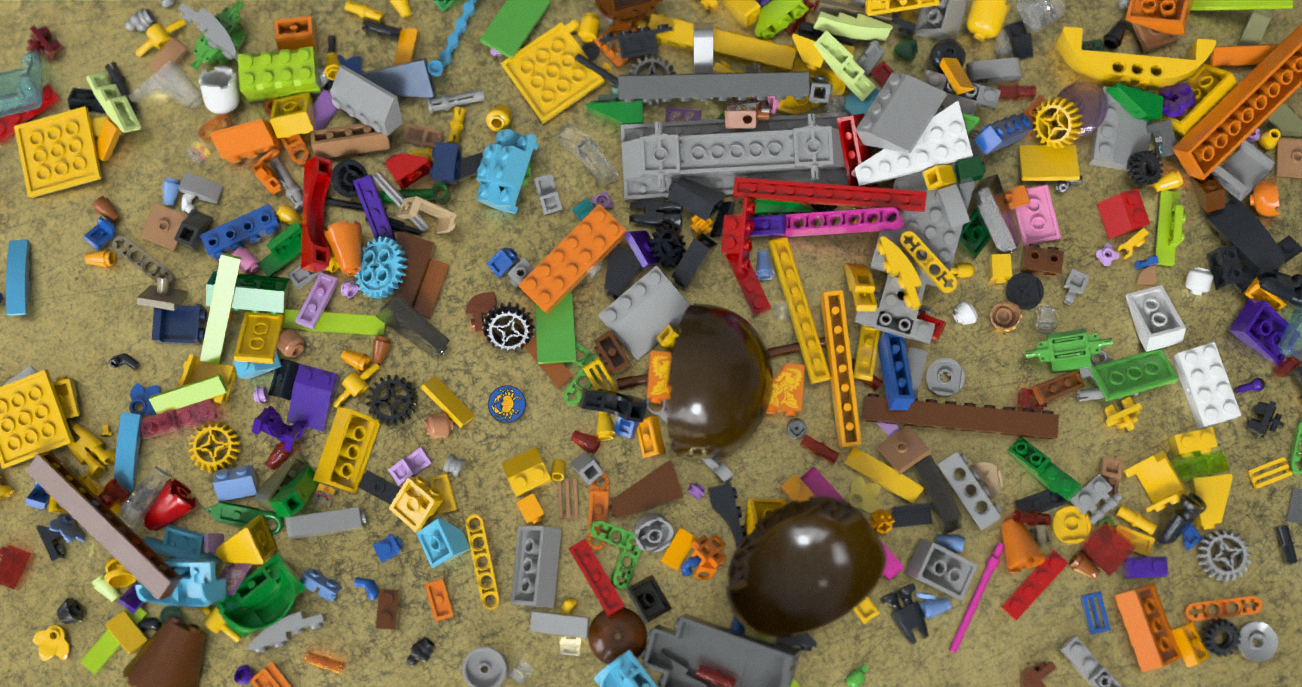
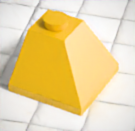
M793 33V42L802 62L806 64L805 67L816 71L817 68L821 70L825 60L814 46L815 41Z
M749 498L745 519L747 537L755 529L754 525L773 510L785 505V500Z

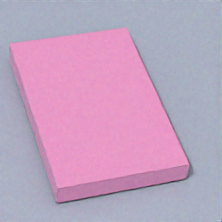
M1048 184L1027 188L1031 203L1014 209L1023 248L1029 244L1038 245L1060 240L1061 234Z

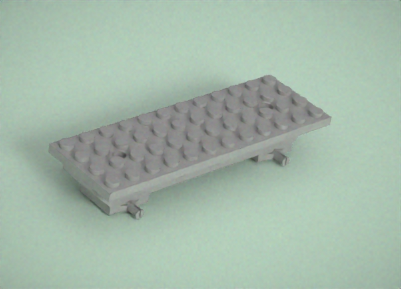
M847 113L773 116L770 120H760L756 128L725 129V119L621 125L624 200L667 198L670 193L668 190L669 186L674 180L677 181L681 177L718 190L726 195H733L735 177L848 185L837 118L846 117Z

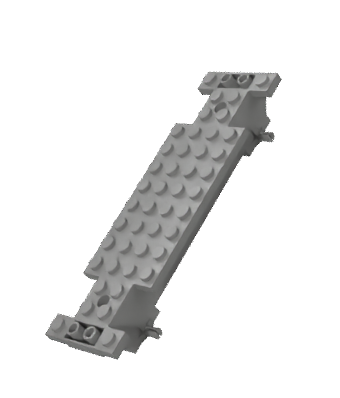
M929 70L926 71L923 81L947 93L935 115L943 111L944 107L947 108L959 101L961 112L974 116L976 106L995 110L1001 92L997 89L972 83L974 90L956 95L944 74ZM972 129L967 135L977 138L981 130ZM969 139L973 157L970 158L980 156V160H982L984 152L975 140ZM956 162L945 164L952 165L957 181L956 185L967 211L975 181L958 184L954 168ZM926 170L895 178L893 189L927 191L925 212L898 210L905 220L902 228L880 231L878 240L880 237L885 236L892 241L913 265L922 283L921 287L916 290L920 304L926 284L937 286L899 245L901 235L907 231L915 233L950 271L963 224L953 228L949 226L937 189L928 190L923 175V172ZM893 216L890 222L894 221L897 216ZM904 237V243L911 244L913 246L911 252H913L915 248L919 245L916 244V246L914 247V245L911 243L913 239L911 237ZM876 244L870 268L885 272L883 266L885 260L883 254H879ZM919 250L916 252V257L919 260H925L927 254L925 251ZM934 264L929 267V271L936 275L940 272V268ZM943 272L937 280L940 281L942 278L945 282L943 286L946 288L947 281L943 278L946 274ZM887 273L883 288L880 292L874 291L875 299L877 300L876 311H857L854 322L929 344L935 324L916 318L918 312L922 310L926 311L929 315L931 307L921 305L919 309L911 311L910 307H906L905 302L897 297V293H904L903 288L900 289L897 282L899 276L890 277V274Z

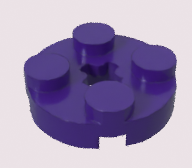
M1188 83L1175 84L1170 87L1165 86L1159 91V96H1163L1162 113L1166 117L1183 115L1186 113L1185 109L1189 106L1192 107L1196 100L1195 94Z

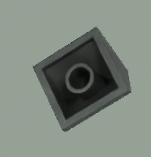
M653 575L626 588L645 624L672 609Z

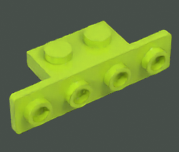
M1166 190L1160 192L1155 256H1158L1159 261L1157 265L1173 266L1175 263L1176 247L1184 240L1185 233L1182 230V223H1185L1186 212H1183L1184 206L1179 205V192Z

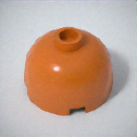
M1276 178L1260 181L1254 187L1253 194H1250V205H1255V209L1260 215L1266 217L1280 216V212L1275 210L1279 208L1277 185L1273 186V183L1277 182Z

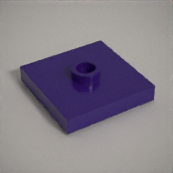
M647 230L629 231L625 234L627 242L643 268L661 265V262H656V256L652 257L654 251L650 250V247L653 244L649 242L651 237Z

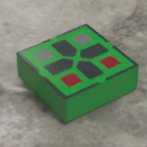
M1102 39L1083 41L1082 43L1083 50L1104 52Z

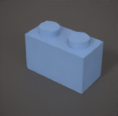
M243 465L237 468L221 469L214 472L213 486L219 502L257 495L259 483L253 465Z

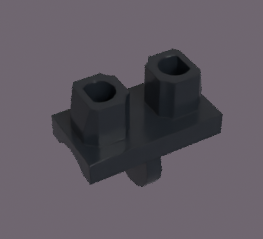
M1270 401L1269 404L1258 402L1255 413L1264 417L1262 421L1252 418L1248 429L1257 433L1258 438L1264 439L1269 425H1271L1269 429L1271 433H1275L1277 428L1283 429L1285 425L1280 421L1281 414L1276 413L1275 418H1273L1277 409L1275 402Z

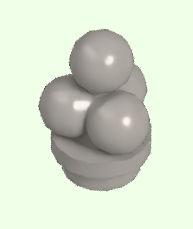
M142 8L131 15L130 19L126 20L125 28L130 31L135 28L139 31H145L147 27L155 22V17L149 8Z

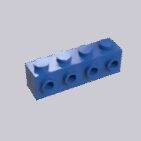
M1024 113L1019 115L1013 114L1008 118H1003L1001 121L997 120L993 124H987L981 129L982 133L974 140L985 155L1018 142L1035 127L1032 125L1031 119Z
M267 204L201 234L200 237L207 254L212 259H220L222 253L235 251L237 248L243 247L248 243H256L261 240V237L276 234L282 227L274 208Z
M883 332L878 341V349L889 410H908L914 402L915 395L904 337Z

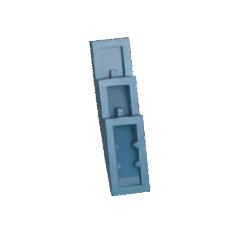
M28 239L9 241L6 268L7 316L27 315L31 282L29 281L31 263L28 260L30 242Z
M121 412L114 469V491L134 493L140 455H138L141 441L139 433L142 415Z

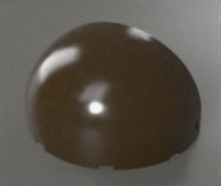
M694 303L684 312L679 324L681 333L679 337H675L668 378V386L672 388L670 392L671 397L667 399V425L669 439H673L672 450L678 457L709 459L723 456L737 449L757 430L770 404L773 390V368L766 344L756 329L745 318L721 306Z
M824 496L809 497V500L801 502L795 500L767 514L754 525L755 529L748 537L744 536L729 564L727 573L729 581L728 587H726L727 597L734 615L747 629L754 633L770 637L804 634L840 619L870 595L884 573L887 560L886 551L866 516L848 502Z

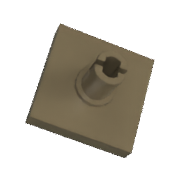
M159 274L157 276V286L150 285L137 297V305L174 311L187 299V291L169 288V275Z

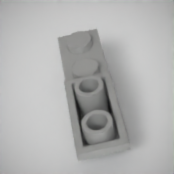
M182 3L179 7V11L182 13L181 17L190 24L192 22L197 24L196 27L204 33L208 40L207 44L215 50L217 48L223 51L222 54L228 59L232 60L234 58L238 61V49L221 23L203 7L197 13Z
M300 611L282 618L262 631L250 643L248 650H255V653L267 651V647L274 645V648L285 646L286 642L291 640L290 632L292 635L303 633V629L310 627L311 630L321 628L322 623L327 622L326 615L319 614L306 618L305 612Z
M1073 635L1059 648L1070 660V664L1091 687H1121L1077 636Z

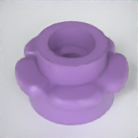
M697 482L689 484L690 487L687 491L697 500L705 496L703 486Z

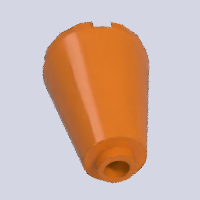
M342 221L329 225L328 231L324 230V236L342 273L347 274V276L357 275L358 271L361 270V223L354 221V224H349L348 221Z
M1011 516L1004 519L1001 527L1009 573L1021 572L1020 569L1027 568L1029 570L1044 563V559H1046L1044 553L1020 518Z

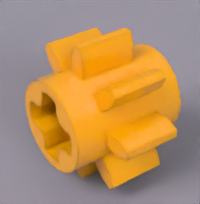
M696 215L690 218L692 223L689 226L698 236L701 233L707 235L712 230L710 225L713 222L710 218L707 221Z
M881 509L871 514L872 520H869L876 533L878 531L880 533L889 532L892 529L891 523L895 522L889 510L884 511Z

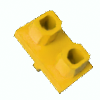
M1130 396L1120 402L1124 410L1118 412L1115 404L1104 409L1107 417L1105 423L1108 427L1119 423L1118 427L1120 429L1126 427L1128 431L1134 430L1133 423L1138 422L1135 415L1140 413L1142 406L1140 403L1136 404Z

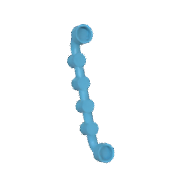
M469 0L464 3V11L455 22L456 28L453 34L447 38L448 44L445 50L440 53V61L432 60L428 64V71L432 76H440L444 71V67L451 63V53L454 48L460 45V34L467 30L466 22L469 16L475 14L474 5L477 0Z

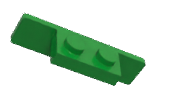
M297 222L288 225L285 231L273 237L266 245L271 253L261 260L258 265L267 277L273 276L301 253L302 228Z

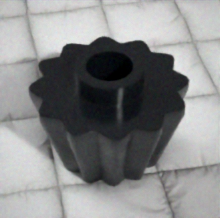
M72 597L67 598L57 610L59 620L65 625L83 621L84 610L81 604Z

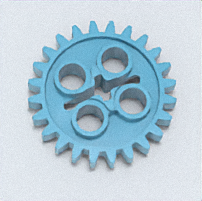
M379 236L378 239L373 238V242L367 241L368 247L362 246L364 252L361 254V270L354 277L359 278L355 283L360 285L359 290H362L363 294L372 298H387L388 293L394 294L393 288L399 289L398 282L403 283L401 276H406L403 269L407 268L403 263L407 258L402 257L405 251L401 250L402 245L397 244V241Z

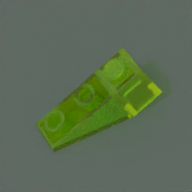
M1224 451L1171 463L1181 481L1229 470Z

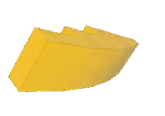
M853 447L844 462L846 466L913 505L924 490L922 486L902 474L899 475L893 468L856 447Z

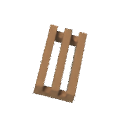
M577 478L557 481L559 519L579 518ZM569 483H573L574 514H571ZM562 484H565L567 514H563Z

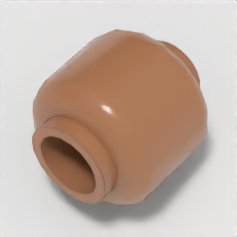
M293 329L282 330L277 348L286 357H296L304 350V340Z
M446 413L430 414L427 420H424L425 433L432 439L448 437L450 430L453 429V421L451 418H448Z

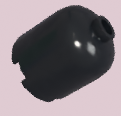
M954 39L940 40L933 46L926 59V70L944 74L940 63L942 58L945 57L957 58L963 68L966 59L964 47Z

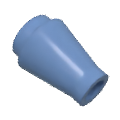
M165 177L164 182H162L163 204L174 206L179 192L180 180Z
M760 251L757 253L756 275L759 280H770L775 272L769 252Z
M937 534L936 544L955 553L963 552L965 537L960 536L961 534Z
M948 598L927 599L920 603L924 618L931 619L951 609V603Z

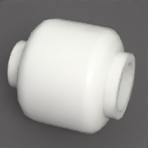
M1194 267V269L1188 271L1185 286L1191 289V294L1202 296V292L1210 291L1213 275L1209 273L1210 270Z

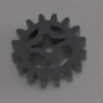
M665 225L656 228V232L652 233L654 239L649 241L653 244L650 247V250L654 251L652 257L656 256V262H661L662 266L671 267L679 264L683 257L682 253L687 251L683 248V246L687 245L686 242L682 241L684 235L680 236V230H675V226Z

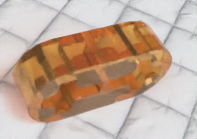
M218 115L200 127L199 137L204 142L211 143L213 140L211 136H206L205 131L214 132L233 127V121L228 115ZM222 120L226 122V127L222 126Z

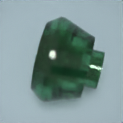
M907 38L894 46V54L901 60H906V62L915 59L918 53L917 40Z

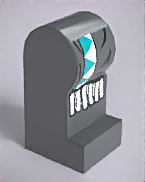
M1170 119L1146 126L1148 134L1153 133L1156 143L1155 151L1158 156L1167 157L1175 154L1172 148L1177 142Z

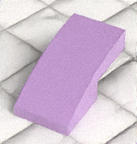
M420 447L407 458L400 460L388 471L398 486L405 483L408 477L416 476L434 462L425 449Z

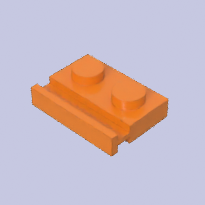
M274 662L269 663L268 666L264 667L250 680L254 687H293Z

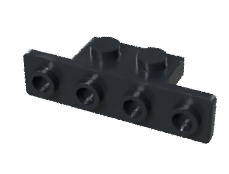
M669 24L658 25V29L655 30L645 27L640 28L639 32L632 33V30L621 31V35L614 36V33L603 34V38L598 39V42L619 41L621 59L659 53L656 34L673 32L674 27H669Z

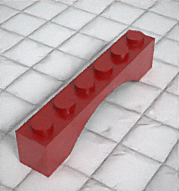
M315 156L304 163L301 269L316 273L328 268L330 262V248L324 236L323 212L326 194L331 182L333 161L319 156Z

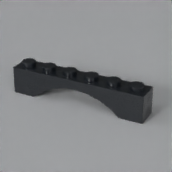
M731 483L708 488L711 507L729 526L737 548L743 537L747 535L745 526L740 525L739 521L742 513L740 506L736 507L735 499L738 498L736 487H732Z

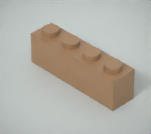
M363 123L311 131V146L314 155L322 158L391 149L389 135L386 136L381 132L379 133L373 127Z

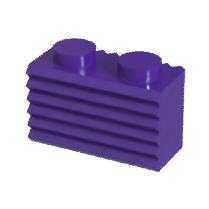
M1167 557L1124 558L1122 560L1123 578L1168 576Z

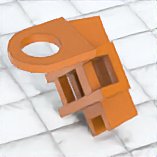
M278 148L265 154L252 167L254 174L272 195L281 191V185L274 171L267 163L280 153Z
M703 535L691 545L695 550L692 556L698 555L702 560L694 572V576L698 580L711 579L716 573L718 565H723L727 558L721 552L726 544L717 535L710 539ZM701 572L709 573L706 576L699 575Z

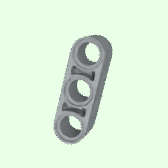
M1020 58L973 61L966 64L967 76L972 83H996L1015 81L1022 78Z

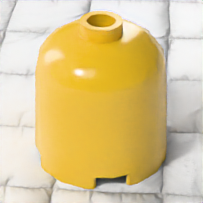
M973 0L966 26L974 34V38L983 41L985 38H994L999 34L1011 6L1010 4L1005 5L1006 0Z

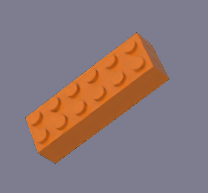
M598 204L518 286L548 315L625 238V234L628 233L627 230L605 208Z

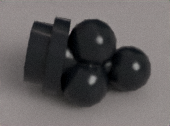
M425 636L419 639L411 647L412 655L407 657V664L412 667L416 666L418 659L421 662H427L430 655L434 652L435 644Z

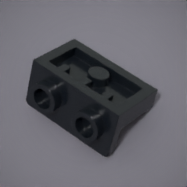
M1235 245L1219 247L1207 253L1216 290L1245 281Z

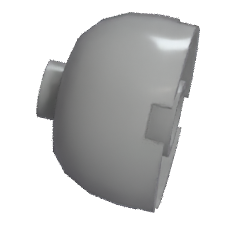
M659 513L644 514L634 526L636 543L645 552L648 550L656 553L664 550L670 545L672 535L674 536L671 523L664 515Z

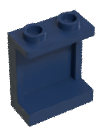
M196 304V306L179 305L174 311L154 307L151 340L163 344L202 345L206 332L203 327L204 321L207 319V310L201 304Z

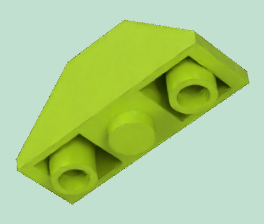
M772 0L761 9L755 34L760 40H770L775 34L788 27L794 20L803 16L809 9L802 0Z

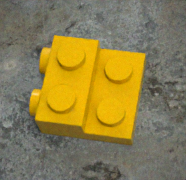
M68 376L56 378V382H53L65 418L81 416L76 399L78 394L74 378L68 379Z
M420 476L408 477L389 507L395 515L415 532H420L429 516H434L443 501L439 497L440 492L426 486L427 481Z

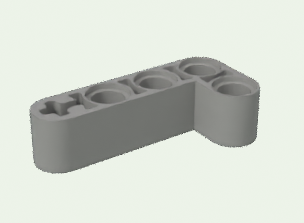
M694 22V74L713 73V22Z

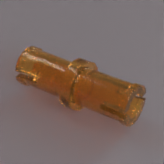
M310 651L306 652L307 655L303 659L305 664L319 667V670L322 671L328 670L338 673L339 675L342 674L345 667V662L330 659L328 655L321 656Z

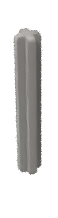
M380 171L373 176L374 181L400 208L405 198ZM417 213L416 217L409 218L421 232H425L430 227L419 213Z

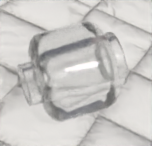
M1042 304L1034 310L1033 326L1040 333L1049 334L1058 327L1059 312L1052 305Z

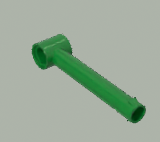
M436 183L430 189L398 190L404 198L417 196L424 200H435L439 204H446L451 199V193L443 183ZM384 190L378 191L382 202L393 201ZM439 191H445L442 197H437Z

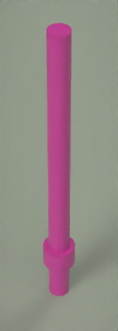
M997 542L992 556L988 557L987 567L949 648L952 652H957L994 568H997L999 565V557L1004 549V545Z

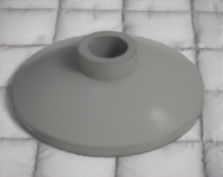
M1251 622L1242 627L1239 632L1241 638H1238L1241 644H1238V647L1247 659L1262 662L1270 659L1275 654L1278 647V638L1275 631L1269 625L1263 622ZM1254 638L1258 640L1256 646L1252 642Z

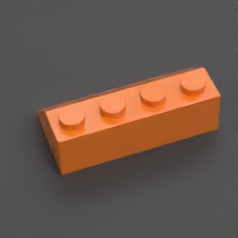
M1154 583L1115 595L1117 607L1122 614L1123 624L1127 628L1130 643L1134 647L1137 662L1142 672L1164 667L1182 658Z

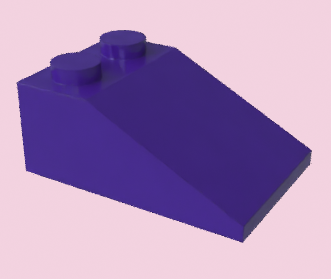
M1249 299L1229 329L1240 341L1279 366L1300 335L1266 301Z
M300 364L294 381L287 422L293 424L295 422L298 424L304 423L308 428L324 432L341 377L337 373Z

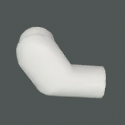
M185 193L182 196L181 208L184 212L191 214L195 210L192 199L196 195Z

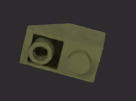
M1285 103L1263 122L1269 130H1279L1280 137L1302 138V119L1295 114L1292 107Z

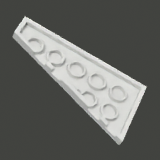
M959 101L932 118L911 153L883 149L855 167L859 186H869L927 170L936 165H945L973 157Z

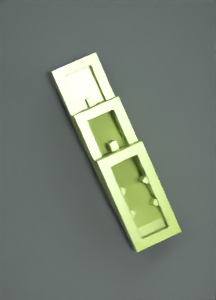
M821 11L814 22L813 28L823 32L827 30L830 34L854 39L886 40L893 26L859 13L854 18L841 12L835 17Z
M827 30L814 43V46L827 64L861 101H864L876 88L864 75L865 71L852 59L854 56Z
M106 72L88 75L86 80L93 93L117 127L123 133L141 129L126 96H121L116 84H111Z

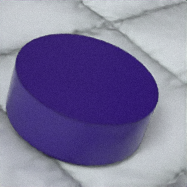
M248 665L240 666L234 674V681L240 685H246L252 679L254 670Z

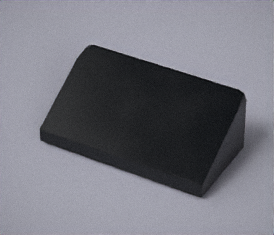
M72 88L67 99L70 110L86 107L89 112L106 113L92 89Z
M722 202L710 234L711 238L722 241L724 215L733 214L735 202Z
M280 359L282 367L275 369L268 395L291 400L294 381L300 364L292 360Z

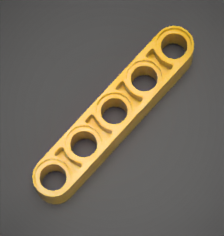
M472 514L466 519V529L481 602L485 608L494 610L500 606L501 597L484 520L479 515ZM473 519L480 520V526L477 529H472L470 526ZM477 538H483L484 545L481 548H476L474 545ZM481 557H487L488 564L486 567L479 566L478 561ZM486 576L492 578V584L488 587H485L482 583L483 578ZM490 595L496 597V603L493 606H488L486 603V599Z

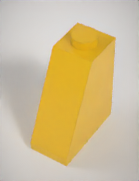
M720 0L744 30L758 21L761 6L755 0Z
M1232 474L1195 478L1188 481L1190 493L1199 496L1207 505L1206 510L1195 518L1196 527L1203 526L1204 530L1216 528L1215 524L1222 523L1233 479Z

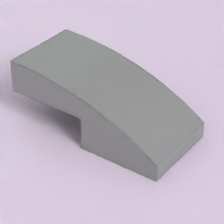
M186 172L179 186L180 192L196 195L199 197V200L218 204L223 190V186L216 182Z
M552 174L535 178L534 181L544 215L563 210Z
M952 184L937 189L949 226L953 228L970 222L957 185Z

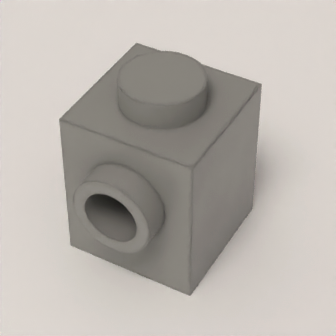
M523 258L507 273L510 278L508 280L514 288L519 287L518 285L535 268Z
M585 451L570 463L587 485L603 474L598 466L600 462L593 454L589 456Z

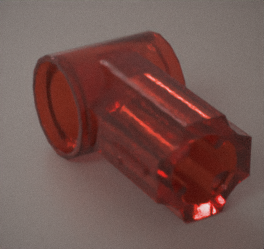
M112 479L106 484L104 491L97 497L111 509L115 504L125 502L130 496V491L117 479Z

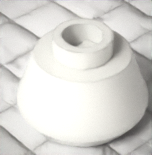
M961 300L954 308L953 317L958 324L967 325L977 321V313L969 301Z

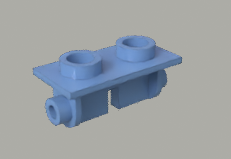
M309 568L302 573L301 580L307 589L315 592L317 587L320 588L317 595L328 602H333L337 597L336 593L342 589L336 581L324 577L316 569Z

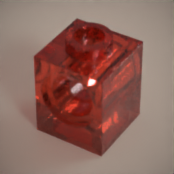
M1021 388L1018 391L1017 410L1027 408L1034 409V412H1041L1044 410V407H1047V403L1039 405L1038 400L1036 405L1029 402V396L1036 397L1032 389Z

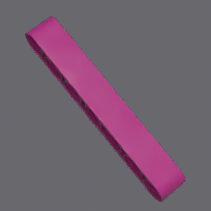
M894 207L786 214V235L781 236L796 237L898 230L902 228L905 220L902 214ZM893 216H897L894 221L890 222ZM875 217H878L876 222L871 223ZM859 218V221L853 224L854 220ZM841 219L840 223L835 225V222ZM822 221L821 225L816 227L817 223ZM804 222L803 226L798 228L799 224Z
M812 467L800 478L816 497H834L844 500L815 467ZM882 542L887 558L883 576L890 581L904 566Z

